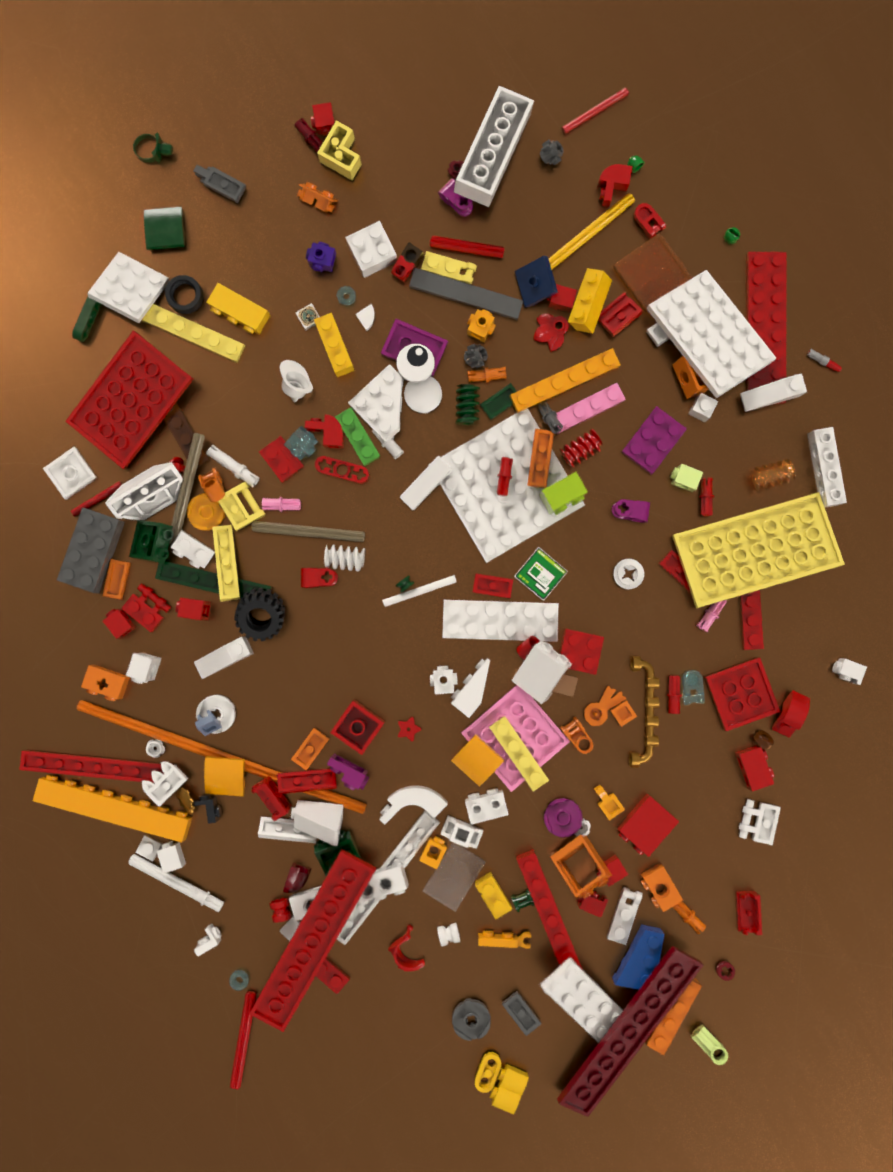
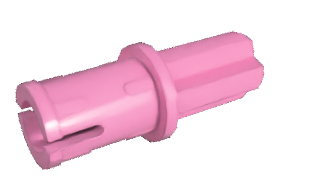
M283 497L279 499L263 498L262 506L264 507H262V510H279L280 512L283 510H300L301 501L299 499H283Z
M727 600L711 604L709 609L705 610L706 613L699 624H697V627L701 630L704 629V632H708L715 619L719 618L718 615L727 603Z

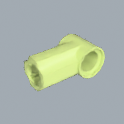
M703 1024L698 1026L693 1031L691 1038L715 1064H725L728 1060V1052L723 1044ZM716 1050H722L720 1056H713Z

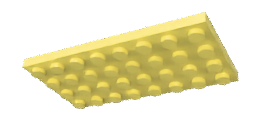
M819 492L672 536L696 609L845 565Z

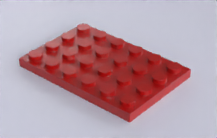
M133 330L65 422L118 466L126 469L194 378Z

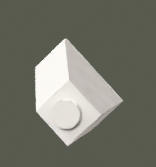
M297 800L296 808L292 807L291 819H294V828L333 846H338L344 805Z

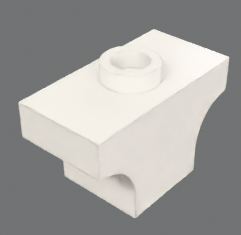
M447 816L440 835L466 848L472 847L477 849L483 829Z

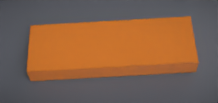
M535 429L527 483L529 487L547 488L554 437L552 431Z

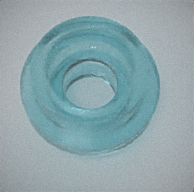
M343 286L337 292V299L342 305H351L356 299V293L353 288ZM344 294L350 295L348 299L343 298Z
M242 970L233 972L229 979L230 986L237 991L245 989L249 983L247 973ZM241 977L243 982H237L236 978Z

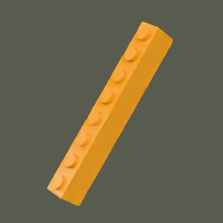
M47 774L38 780L33 797L34 802L181 843L187 838L192 817L187 816V812L180 810L176 812L169 811V807L162 805L160 807L151 806V803L145 800L133 801L132 797L127 795L115 796L113 795L114 792L109 790L97 791L91 785L79 786L76 785V781L58 780V776Z

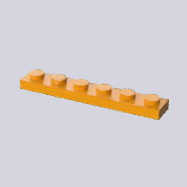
M609 349L511 394L510 399L517 413L619 367L620 362L614 349Z

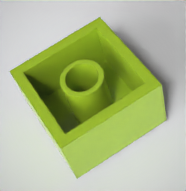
M576 471L543 489L539 496L548 513L558 515L568 508L567 505L572 504V506H575L582 502L588 492Z

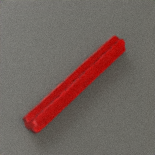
M431 236L430 246L434 248L503 258L504 247L439 236Z

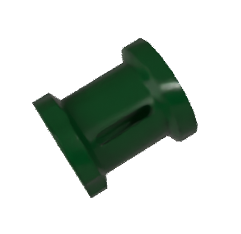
M526 889V892L520 895L511 896L517 913L520 912V909L527 906H535L529 889Z

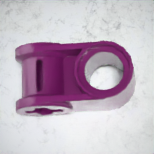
M451 178L438 192V195L459 215L468 216L473 209L472 200L454 193L456 181Z
M621 499L612 506L611 510L613 516L618 519L647 523L650 503ZM621 505H622V508L625 509V511L622 512V513H621V510L618 509V507L621 506Z

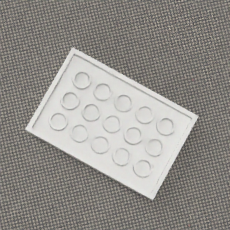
M707 270L652 302L646 308L716 398L776 359L772 351Z

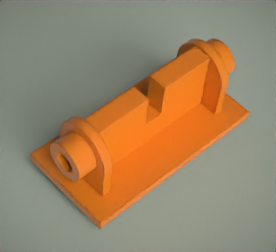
M310 182L299 184V186L303 187L297 193L301 201L313 205L316 199V208L326 213H332L334 209L332 203L338 202L337 199L333 198V193L326 190L321 192L317 190L316 185Z

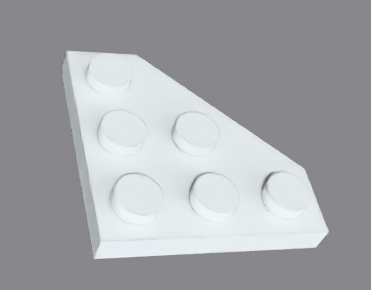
M390 364L348 402L355 412L386 443L400 431V412L402 410L403 378Z

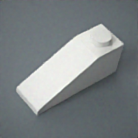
M801 373L742 392L740 396L745 412L800 397L807 390Z
M244 636L198 659L194 664L201 678L204 679L254 654Z

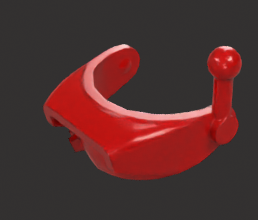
M408 925L406 934L388 947L398 968L408 972L416 971L425 965L424 959L411 960L404 956L400 949V945L411 938L412 925Z

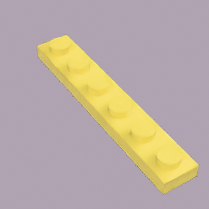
M154 304L141 320L238 363L245 348L244 344Z

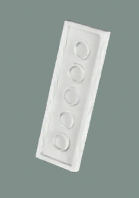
M444 600L443 638L525 641L530 636H535L540 641L557 642L559 603Z
M571 958L565 961L540 984L543 990L598 1043L623 1012Z

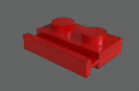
M624 292L601 311L598 321L614 337L642 315L643 312Z
M281 435L259 451L282 483L304 467Z

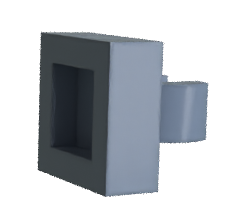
M207 710L208 716L204 718L199 714L197 716L198 721L195 722L197 729L204 736L222 728L220 721L210 710Z

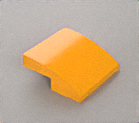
M475 734L451 761L480 787L504 762V759Z
M205 757V794L243 797L245 790V759Z

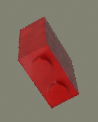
M646 794L620 823L617 829L620 831L619 836L625 842L630 840L635 845L633 848L641 856L645 853L649 857L679 821L650 795Z

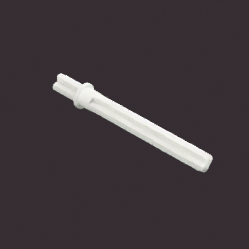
M133 854L129 859V865L200 902L201 906L206 905L220 912L224 905L223 901L210 895L209 891L205 892L169 872L163 874L162 868L136 854Z

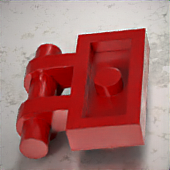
M141 583L137 589L142 595L138 597L136 594H132L121 609L149 632H153L164 619L159 614L160 610L162 609L168 613L172 607L167 604L163 597H158L152 588L146 587ZM148 598L155 603L154 608L146 603Z

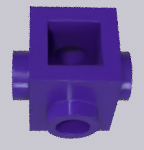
M318 242V244L312 243L311 248H308L306 259L313 270L332 272L337 254L335 248L329 247L324 242Z

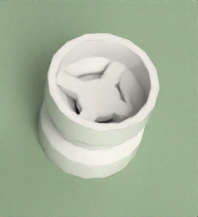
M452 923L447 928L444 926L437 927L441 946L448 945L449 941L453 943L461 942L457 923Z

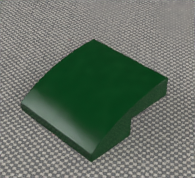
M182 207L144 210L147 250L185 247Z

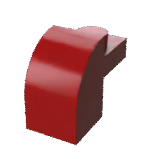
M614 164L602 172L597 187L601 188L599 197L602 200L601 207L609 208L613 190L627 192L632 166Z
M325 414L324 422L319 418H310V421L305 420L306 431L324 432L323 446L325 448L344 449V431L336 418Z
M792 690L783 702L782 713L772 725V730L788 738L791 737L796 729L800 730L809 712L810 698Z

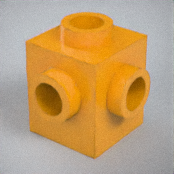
M477 309L475 314H471L467 322L470 325L467 335L485 342L488 334L492 335L496 327L493 314L487 310L480 311Z

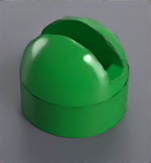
M634 155L630 157L628 166H632V173H635L645 162L641 157Z
M735 227L727 229L724 233V240L728 244H734L740 238V231Z

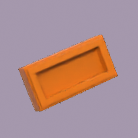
M110 559L102 596L123 600L131 563Z

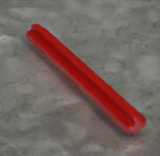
M247 991L245 995L230 1081V1088L239 1089L242 1082L253 1018L249 1013L255 1004L257 995L254 991Z

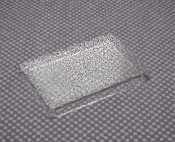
M452 842L438 868L435 869L425 885L423 892L456 912L486 861L461 845Z

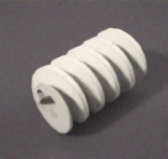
M326 545L324 555L325 568H329L332 563L333 569H337L338 565H340L341 570H344L347 565L349 571H352L355 566L356 571L359 572L361 567L364 566L365 548L359 553L357 547L351 552L350 546L347 547L346 551H343V547L340 545L337 551L335 545H332L330 550H328Z

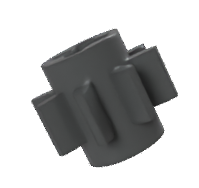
M550 139L542 144L543 148L540 151L542 160L546 164L553 163L554 165L560 162V157L564 153L562 145L558 141H550Z
M475 343L467 346L468 351L464 353L466 364L471 366V368L484 366L483 361H486L488 357L486 349L480 346V344L475 345Z

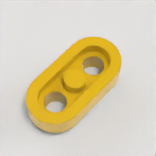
M486 1053L479 1065L475 1076V1087L482 1093H487L493 1089L501 1069V1058L497 1053ZM490 1059L495 1061L493 1064L488 1063ZM482 1078H487L488 1081H487V1082H482L481 1079H482Z

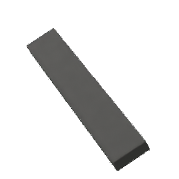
M414 268L409 284L410 288L478 309L487 310L514 320H518L523 300L418 268Z

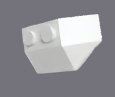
M172 462L154 465L122 484L105 504L117 519L145 520L177 500L183 477Z

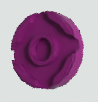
M561 798L554 800L548 805L544 813V822L548 831L555 836L562 838L571 837L581 828L583 815L580 807L574 801Z

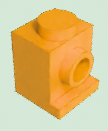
M437 836L434 839L430 837L419 861L437 869L447 849V845L444 844L445 840ZM436 847L438 851L436 853H432L431 848Z

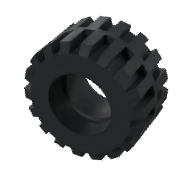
M259 588L258 591L251 589L250 593L246 592L240 598L234 616L236 627H240L239 632L241 634L245 633V637L248 639L252 637L253 641H257V639L265 641L266 637L269 640L272 639L274 634L277 635L283 626L285 618V605H282L283 600L281 598L278 599L277 593L271 594L269 589L267 591H263V588ZM255 608L264 609L270 614L271 618L265 621L257 620L252 617L250 610Z

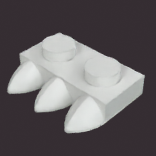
M161 762L164 774L152 771L154 783L146 780L142 781L144 792L158 807L189 779L176 765H172L169 762Z

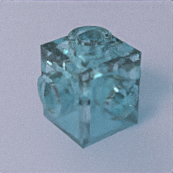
M301 426L290 436L284 446L290 450L293 456L302 460L305 456L310 457L316 451L314 446L319 441L311 432Z

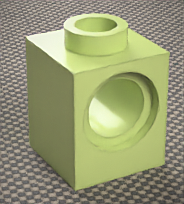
M681 464L678 468L675 467L671 474L673 481L671 484L694 492L697 490L703 472Z

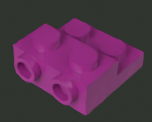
M333 754L327 765L331 766V771L337 774L345 773L341 780L345 782L344 786L352 790L355 788L364 789L369 779V776H367L368 770L336 754Z

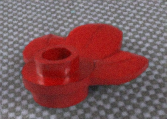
M548 313L537 317V322L541 326L535 331L534 340L538 342L548 341L550 351L557 350L564 343V334L569 329L568 320L563 316L554 317ZM558 322L562 323L561 329L556 328Z

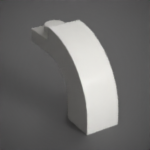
M407 786L395 791L388 797L387 800L392 805L389 806L387 804L380 811L382 815L379 820L385 825L401 808L407 805L420 806L435 818L448 805V801L438 792L428 787Z

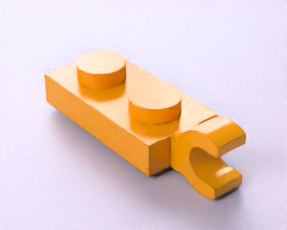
M483 931V933H478V946L523 947L529 949L531 944L525 943L523 940L526 937L531 938V933L523 932L517 937L512 932L494 934L493 931Z

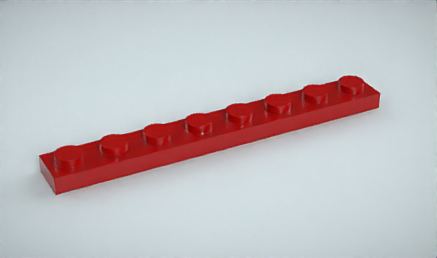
M30 750L21 751L19 769L136 782L146 780L154 783L152 771L164 774L161 763Z

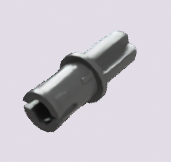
M547 402L539 403L538 410L543 416L542 420L548 424L552 433H559L563 425L559 422L557 413L552 411Z

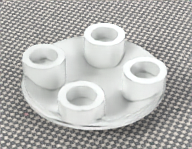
M431 376L419 383L409 381L404 390L405 401L412 410L426 414L440 404L442 399L441 386Z

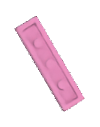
M618 383L557 412V418L563 425V428L557 435L625 401L626 399Z

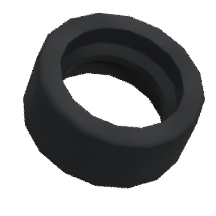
M178 275L172 278L165 289V297L168 304L181 314H191L197 311L204 300L203 291L199 283L193 277L187 275ZM182 284L191 285L195 290L194 300L187 305H180L174 300V291Z

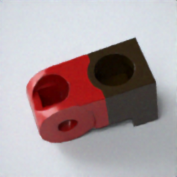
M408 242L392 268L391 274L405 282L419 261L421 262L425 256L423 251Z

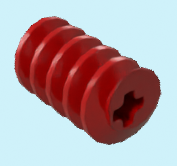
M594 429L590 430V435L584 433L583 438L577 437V443L572 440L570 446L564 445V451L560 449L563 458L572 468H574V461L581 464L580 457L588 460L587 453L593 457L594 449L601 452L600 445L603 444Z

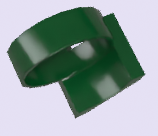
M158 132L154 134L155 137L150 134H142L135 139L133 150L141 161L145 163L157 161L159 163L161 161V153L164 156L172 155L173 146L163 142ZM145 138H151L157 142L155 149L152 151L153 157L141 158L136 153L138 143Z

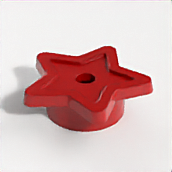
M411 717L406 722L398 721L401 728L398 737H407L413 742L415 734L421 731L422 728L415 725L414 717Z

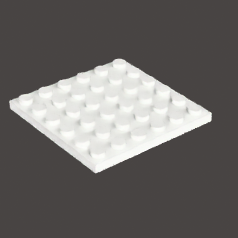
M529 409L512 415L441 457L453 470L440 482V486L486 563L585 506L582 501L575 506H572V504L567 505L568 508L558 515H555V513L549 514L539 496L543 488L527 486L535 429H540ZM553 450L551 452L547 487L568 476ZM502 457L513 459L512 479L509 482L507 496H499L497 494L499 481L497 474L500 471Z

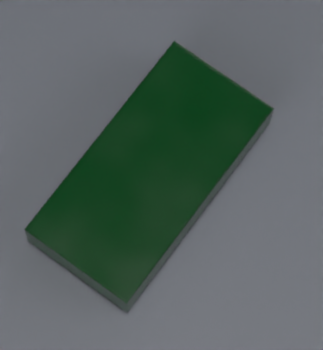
M511 383L480 404V407L490 421L513 406L510 395L517 391Z

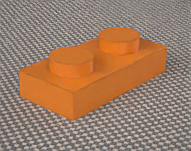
M314 727L291 760L307 771L330 738Z

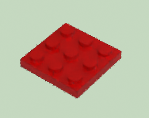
M760 657L705 676L723 729L726 732L780 712Z

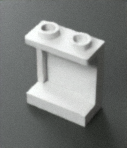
M540 641L534 645L511 681L539 703L543 704L550 698L553 689L572 664L566 656L553 650L550 644Z

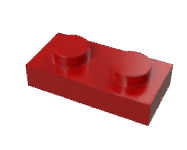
M476 573L472 593L511 598L513 579Z
M327 957L316 974V977L336 994L350 980V977Z

